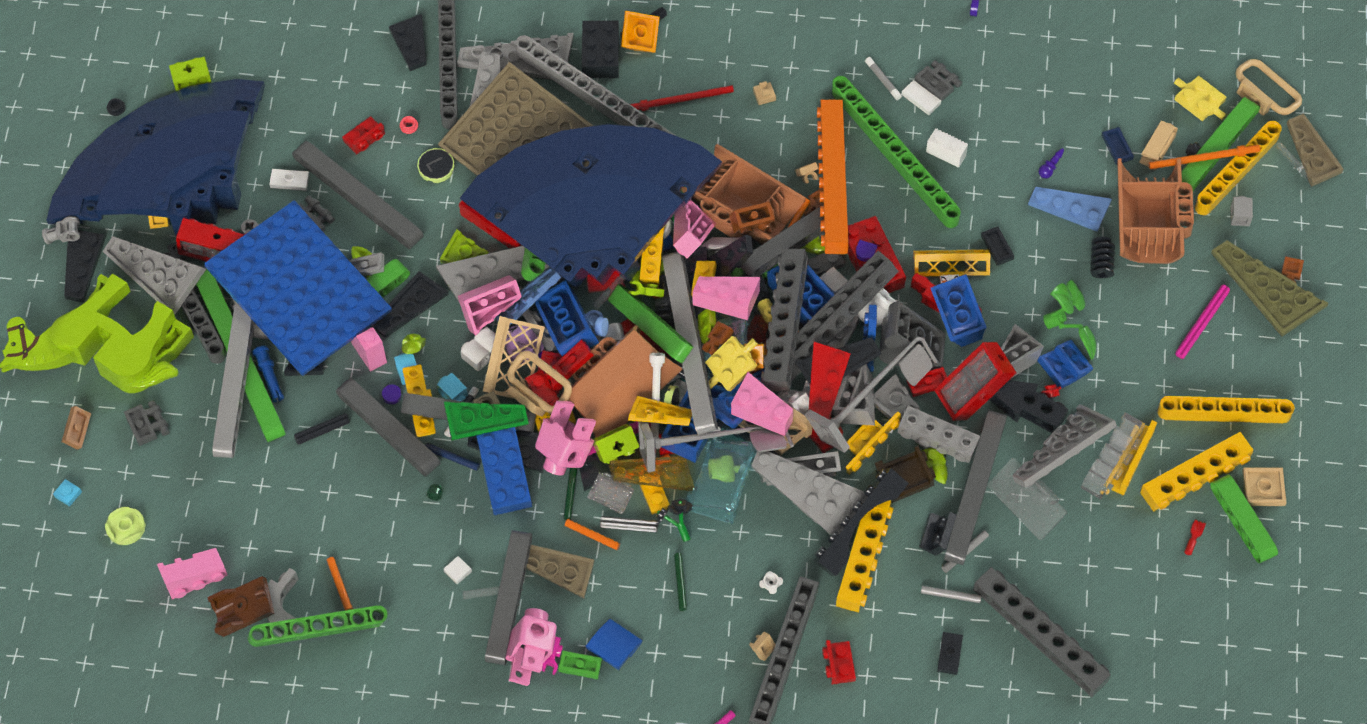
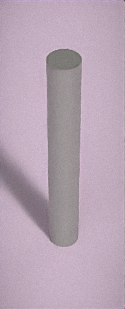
M985 530L970 542L967 555L989 537ZM948 561L941 568L947 573L957 564Z
M922 586L921 594L975 603L981 602V595Z

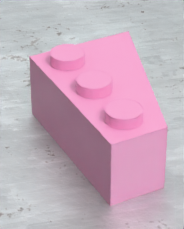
M692 200L687 205L685 204L684 207L681 206L674 214L673 246L679 254L684 255L686 258L703 243L716 225Z
M508 275L457 297L468 329L476 336L484 326L493 322L496 316L501 312H505L522 296L516 279Z
M748 372L731 403V414L785 436L793 421V409Z
M216 548L192 554L193 558L182 561L181 558H177L173 564L165 566L163 563L157 564L172 599L182 598L188 592L200 590L205 585L219 582L225 576H228Z

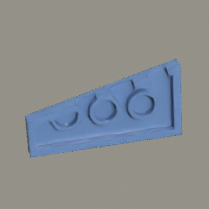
M549 267L520 290L522 297L505 312H501L496 316L497 321H499V316L517 320L551 286L558 282L561 278L560 275Z

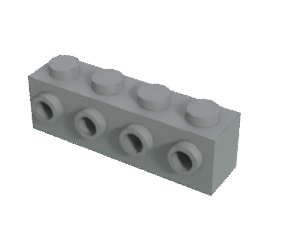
M910 406L907 407L897 432L906 439H913L922 446H930L941 454L951 455L956 460L970 463L980 436Z
M838 451L787 458L792 462L828 477L836 476V472L841 471ZM761 476V483L766 482L767 486L772 485Z

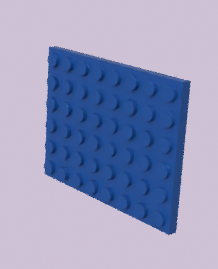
M295 200L205 262L207 270L302 376L392 310L390 305Z

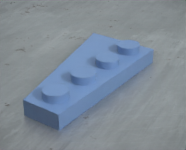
M1035 187L1028 205L1098 232L1112 199Z

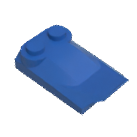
M965 274L931 287L950 341L963 347L982 340L987 327L967 275Z

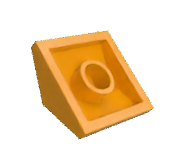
M625 11L621 47L633 51L655 53L659 17Z

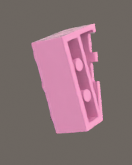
M699 277L693 289V305L748 320L760 291V277Z

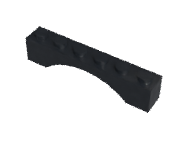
M891 468L879 471L875 477L877 480L874 484H870L864 490L863 494L865 495L863 498L857 500L851 507L853 511L849 516L846 515L839 523L841 526L837 531H833L828 536L827 544L824 547L821 546L816 551V558L813 561L829 575L837 576L848 562L850 540L859 521L877 505L897 499L909 484Z

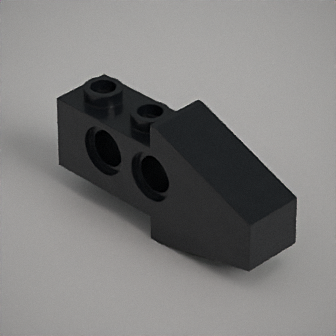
M1009 380L989 399L1015 422L1018 423L1022 417L1050 433H1053L1062 425L1068 413V408L1064 404L1049 399L1043 393L1036 392L1038 384ZM1025 401H1031L1032 404H1027ZM1042 410H1048L1050 413H1044Z

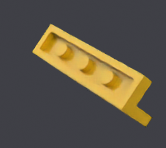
M988 249L913 251L914 275L916 273L921 276L990 275V252ZM941 261H946L950 265L946 271H939L936 266ZM959 261H965L969 265L964 271H958L954 267ZM978 261H986V271H978L973 266ZM919 262H927L931 265L926 272H919Z
M1152 420L1149 426L1137 421L1106 488L1122 495L1125 494L1154 434L1157 425L1156 421Z

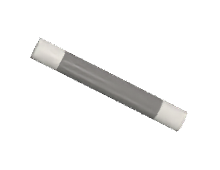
M871 57L866 58V64L892 96L899 100L902 97L899 91Z

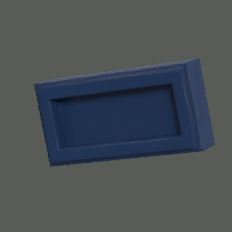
M1119 127L1102 132L1101 136L1116 165L1118 158H1122V163L1133 160L1134 155Z

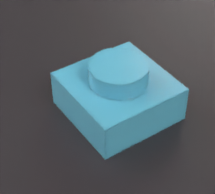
M65 479L53 495L70 507L82 491L79 487Z

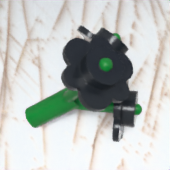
M685 499L672 501L671 505H668L666 509L662 507L661 510L657 511L656 518H658L656 524L658 525L665 518L678 527L683 542L690 540L691 538L684 524L683 514L692 510V503L687 502ZM668 510L675 515H679V523L666 515Z

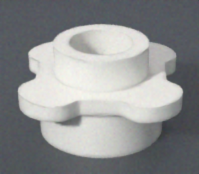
M769 571L765 574L763 580L759 582V586L767 589L770 594H775L778 586L783 584V579Z

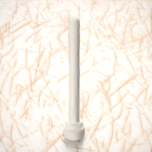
M650 353L649 362L653 367L652 400L660 401L661 367L665 363V354ZM651 422V431L654 438L659 436V423Z

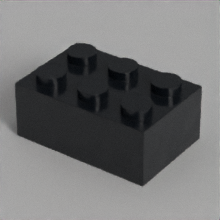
M619 20L582 21V73L588 77L619 78Z

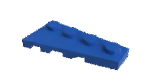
M765 367L752 374V376L761 382V374L765 371ZM741 382L731 392L724 391L713 400L716 417L731 429H735L744 420L731 414V403L742 384Z

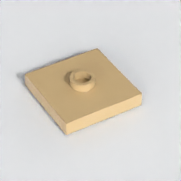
M1243 468L1244 493L1250 506H1286L1283 468Z

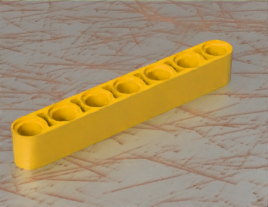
M1267 122L1245 145V147L1260 145V152L1249 153L1243 157L1235 156L1201 191L1195 204V211L1198 214H1209L1273 147L1281 133L1282 127L1278 122Z
M1165 396L1160 401L1157 413L1164 420L1287 423L1291 419L1295 407L1287 399ZM1164 406L1170 407L1171 410L1165 409Z

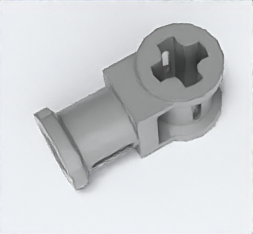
M66 217L62 221L56 222V227L43 229L42 237L45 243L49 245L56 240H61L63 243L78 240L80 238V233L78 232L79 219L76 217Z

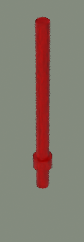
M733 85L650 101L645 99L630 105L637 110L646 111L652 107L733 93L734 89Z

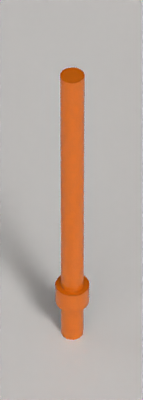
M1241 145L1236 146L1234 149L1149 162V169L1175 166L1177 159H1181V164H1188L1231 156L1243 157L1249 153L1260 152V145L1246 147Z

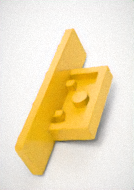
M415 365L403 368L407 393L432 397L431 389H426L422 366ZM412 415L417 437L436 433L433 418Z
M897 411L884 426L876 420L875 426L862 425L847 441L850 446L849 450L856 455L846 466V472L849 475L853 471L856 472L862 466L861 462L866 457L872 456L875 452L874 448L879 443L882 444L886 441L888 433L892 429L896 430L899 427L901 413Z

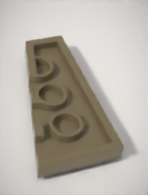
M1304 113L1289 119L1287 127L1311 187L1342 174L1343 167Z
M531 545L526 569L585 599L595 560Z

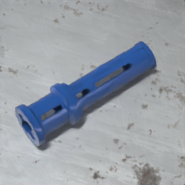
M268 346L257 347L252 351L253 356L256 357L258 362L257 368L263 373L272 402H277L276 398L280 402L284 399V396L273 370L274 361L270 359Z

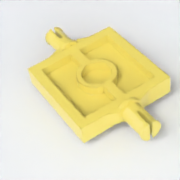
M1197 76L1192 82L1187 84L1179 77L1175 80L1174 84L1182 89L1174 99L1201 121L1213 114L1221 120L1225 119L1227 114L1219 109V106L1227 98L1224 94L1200 76Z
M731 336L705 362L713 374V377L709 380L710 389L720 382L727 391L731 392L745 378L748 372L750 373L758 366L750 353L758 345L753 338L744 346L736 337Z

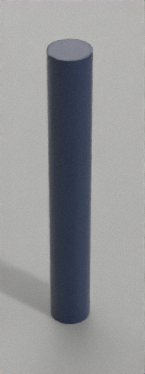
M428 442L425 445L434 454L476 471L480 467V464Z

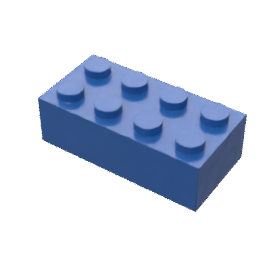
M809 265L807 266L800 322L803 326L834 296V293ZM779 266L767 272L768 286L773 292L774 289H777L776 273H779Z
M566 280L546 291L535 302L546 328L562 357L580 340L585 341L589 348L599 343L576 294Z
M718 385L710 389L712 400L717 398L722 392H727L725 388ZM687 390L679 406L691 409ZM693 416L689 426L668 424L661 439L697 434ZM708 439L661 447L696 463Z
M515 427L477 435L494 515L532 507Z

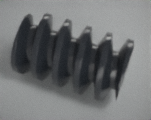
M1097 237L1091 242L1092 260L1090 271L1091 275L1095 278L1103 279L1114 276L1113 269L1115 266L1113 263L1115 262V252L1113 250H1115V245L1111 243L1112 240L1108 237Z

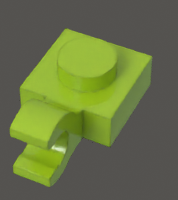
M630 281L637 288L635 291H629V294L664 296V290L658 289L656 284L647 283V287H643L639 281Z

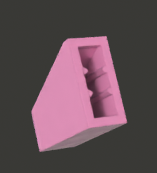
M373 327L357 335L351 341L370 372L387 363L383 342Z

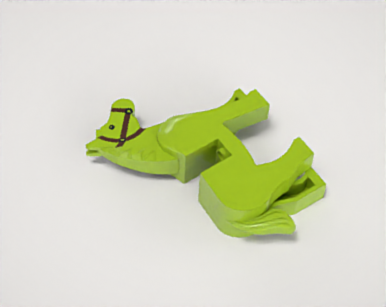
M100 274L97 278L96 288L88 300L81 306L57 318L52 326L40 336L36 337L28 330L23 318L14 317L10 319L7 323L9 340L5 349L2 350L5 358L0 363V368H2V372L15 368L26 371H38L59 368L72 362L85 366L93 357L102 377L126 393H138L150 386L178 376V369L171 365L170 362L180 355L194 338L190 327L175 318L172 309L159 301L154 304L153 314L148 324L136 334L131 335L123 326L108 317L111 309L131 292L128 283L114 274H111L109 278Z

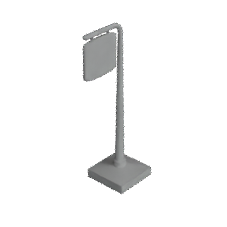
M916 337L835 418L829 420L809 409L805 417L820 440L845 453L850 446L838 429L840 423L917 341H921L924 345L923 347L917 344L899 362L903 375L912 386H915L933 367L931 360L937 363V359L923 337ZM924 348H926V350H927V352L929 353V355H930L931 358H929V356H928V354L926 353V351L924 350Z
M638 421L639 451L647 472L655 471L656 449H660L661 446L750 432V440L757 452L787 448V443H789L790 447H794L788 431L785 435L788 440L786 441L783 435L761 426L659 439V437L654 438L648 422Z

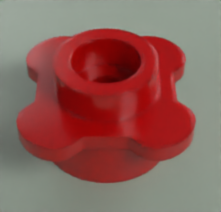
M1056 384L1044 386L1045 389L1041 391L1048 398L1060 395L1059 390L1061 386L1056 387Z

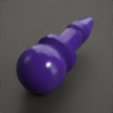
M1063 148L1058 150L1050 161L1046 160L1045 164L1040 166L1038 170L1040 177L1048 179L1053 175V170L1056 169L1055 165L1063 155Z

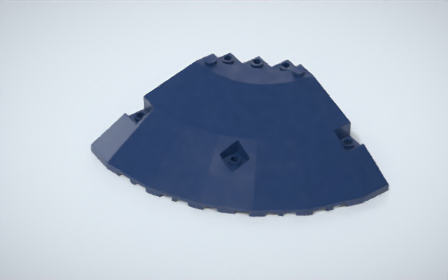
M233 79L189 86L150 101L112 124L74 160L52 196L46 219L47 223L56 225V222L62 221L66 217H76L79 219L80 224H83L84 220L100 222V220H103L104 215L136 214L170 218L175 236H177L183 218L195 219L200 223L216 224L220 208L238 210L241 191L236 177L237 167L248 125L253 124L255 112L258 111L259 102L262 101L265 87L264 81Z
M605 124L559 131L515 148L479 174L460 199L546 263L576 289H578L588 275L604 286L614 271L629 282L633 279L641 268L637 262L641 254L681 206L684 207L685 204L687 205L697 190L699 191L710 177L712 178L723 162L701 145L656 128ZM585 161L590 162L588 167L583 166ZM682 187L687 188L686 193L680 192ZM497 213L502 214L500 219H496Z

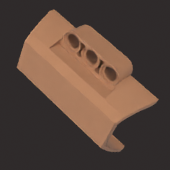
M716 144L714 156L720 159L723 164L712 176L710 182H706L690 199L699 205L700 209L716 223L714 226L716 229L731 238H741L744 236L741 233L734 234L729 215L734 210L770 201L775 220L767 229L758 230L756 228L746 234L763 245L784 229L805 202L806 197L719 144ZM686 187L681 188L683 193L687 192Z
M1118 158L1120 256L1137 263L1170 264L1180 260L1184 256V239L1191 236L1194 224L1193 189L1189 183L1182 182L1181 159H1177L1174 170L1166 181L1165 178H1162V182H1157L1156 178H1154V181H1148V178H1145V181H1140L1139 177H1137L1136 180L1124 167L1122 158Z
M634 326L618 342L612 337L602 339L591 350L594 356L572 375L576 382L572 385V393L568 401L574 403V407L585 419H594L596 421L592 431L595 438L626 424L629 421V414L637 396L652 399L653 367L649 362V354L660 352L639 334L642 330L638 326ZM614 345L609 351H606L609 346ZM666 356L665 363L661 367L660 391L683 370ZM595 359H600L593 365ZM586 372L581 378H579L580 373Z

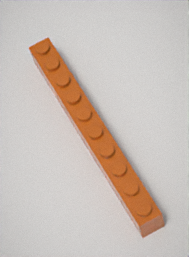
M821 100L820 107H817V118H820V121H817V132H821V135H818V146H821V149H818V160H822V163L818 165V172L822 174V177H819V188H823V191L819 192V202L823 203V206H820V217L824 218V220H820V232H824V235H821V246H824L825 254H847L848 223L843 100Z

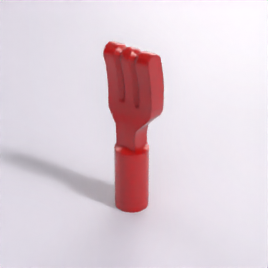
M1194 520L1190 530L1192 537L1189 539L1184 551L1186 555H1192L1197 543L1196 539L1201 537L1206 523Z

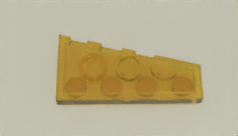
M681 456L656 458V468L653 472H647L643 459L613 460L609 464L613 481L693 491L694 489L686 458Z

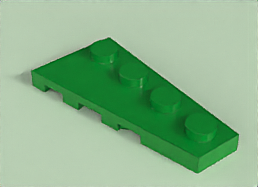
M443 402L452 441L529 424L525 405Z

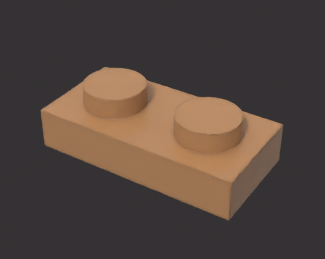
M77 406L71 407L61 442L77 450L81 449L91 413Z

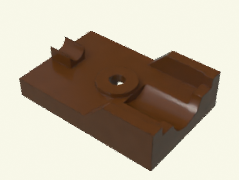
M263 576L237 588L224 589L207 597L217 616L215 633L223 637L275 614L267 579Z

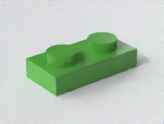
M562 651L558 671L598 679L602 658Z

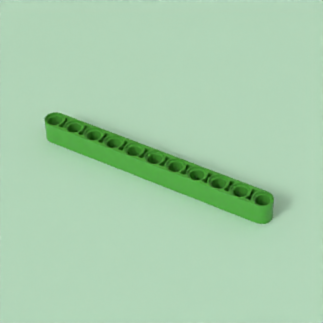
M844 76L835 77L832 82L833 97L836 100H843L845 111L938 219L948 228L956 227L959 224L961 214L960 208L852 83Z
M206 268L196 286L227 352L233 317L215 277ZM250 356L245 394L267 442H271L286 434Z

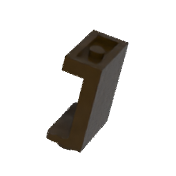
M919 446L914 447V452L883 464L882 460L875 463L877 474L882 469L891 468L909 483L897 499L891 500V503L934 486L935 472L932 467H928L926 453L924 450L920 451Z

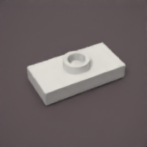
M272 169L270 188L307 191L309 172Z

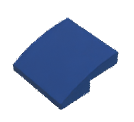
M1072 340L1057 345L1053 351L1041 355L1037 360L1056 386H1061V389L1093 370L1091 364Z
M609 619L587 643L586 649L619 670L628 657H632L643 641Z

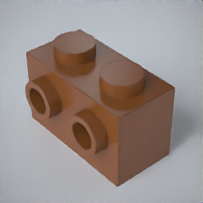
M770 201L734 210L729 215L734 234L741 233V235L752 232V229L756 228L758 230L767 229L775 220Z

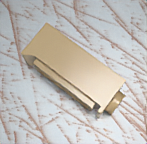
M1161 120L1141 154L1143 156L1139 163L1149 167V162L1162 160L1175 139L1178 128L1174 127L1171 123Z

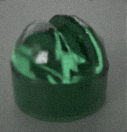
M432 484L429 486L426 496L431 500L439 501L442 498L443 490L439 484Z

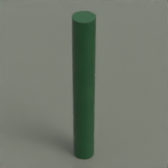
M577 468L569 469L564 520H571Z
M675 553L674 561L679 610L685 611L687 610L682 554Z

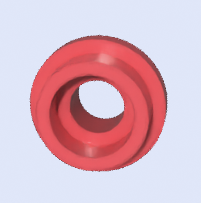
M406 116L400 122V129L403 133L412 134L418 129V122L412 116Z

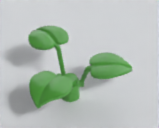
M1069 280L1067 285L1061 283L1050 293V295L1057 299L1062 308L1045 314L1043 316L1044 323L1048 329L1057 326L1060 329L1079 328L1080 338L1089 353L1090 360H1092L1097 346L1096 339L1088 326L1083 327L1082 324H1064L1067 320L1065 312L1072 314L1074 311L1073 306H1076L1079 311L1085 307V299L1081 290L1073 280Z

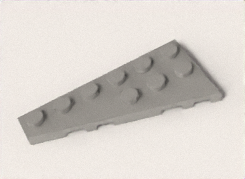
M574 32L567 33L566 36L558 37V35H551V38H532L568 63ZM516 40L508 44H501L500 42L494 43L493 46L484 47L483 45L460 48L457 67L478 70L483 51L500 54L501 71L510 62L529 77L550 79L516 55Z
M112 236L102 251L152 298L172 309L174 315L206 270V268Z
M515 247L438 265L436 268L458 300L457 296L508 275L516 279L517 283L523 280L521 268L525 247Z
M1079 404L1076 407L1077 412L1067 417L1065 425H1060L1044 441V447L1033 453V459L1026 461L1012 475L1014 482L1025 488L1033 485L1035 481L1048 475L1050 471L1064 464L1066 460L1079 454L1081 450L1092 445L1100 437L1117 427L1115 420Z
M769 451L756 452L750 466L775 486L779 492L789 498L809 518L819 524L829 535L833 531L838 530L841 526L839 523L846 515L849 516L853 511L851 509L853 504L857 500H861L865 495L862 490Z

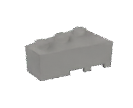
M1016 324L1001 347L1017 372L1014 376L1034 365L1044 348L1041 343Z
M867 364L843 378L832 409L835 416L873 380ZM874 388L840 424L875 426Z

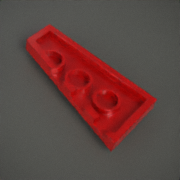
M817 342L813 344L809 409L827 419L830 418L851 353Z

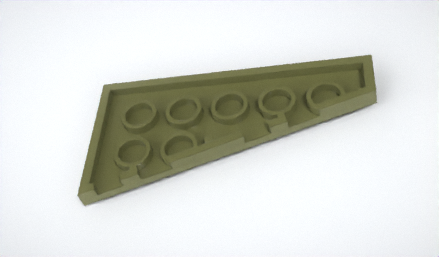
M1228 240L1212 250L1211 254L1282 337L1328 306V302L1313 296L1312 292L1305 291L1291 279L1273 268L1270 269L1263 265V262L1247 255L1244 250Z

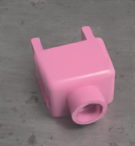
M556 401L550 418L543 419L535 444L536 449L546 457L543 468L552 474L560 476L565 474L567 468L583 467L594 444V440L590 437L596 421L594 419L578 418L576 425L570 422L569 417L574 407V403L571 401Z
M537 608L525 610V615L511 630L505 657L506 660L512 662L509 681L528 686L532 671L540 673L543 663L553 653L557 625L554 622L548 621L549 615L544 610ZM516 672H519L521 677H517Z

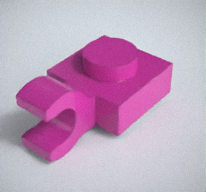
M555 636L553 653L543 663V672H545L547 666L553 667V675L557 672L558 665L555 662V658H560L563 648L560 645L561 638Z

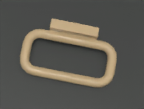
M1249 59L1236 69V78L1241 82L1237 94L1261 106L1259 110L1261 115L1267 114L1270 108L1278 114L1288 115L1302 105L1301 95L1262 61ZM1251 66L1259 68L1291 95L1295 102L1287 108L1279 106L1247 79L1243 72Z
M523 351L516 356L508 369L507 377L514 387L511 386L507 393L519 403L525 405L532 413L543 417L545 412L552 413L554 406L549 405L515 377V372L522 361L528 358L563 385L564 393L558 401H568L572 393V386L564 376L533 352Z

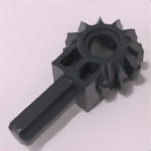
M662 274L660 276L659 289L664 290V296L655 299V313L676 330L666 276Z

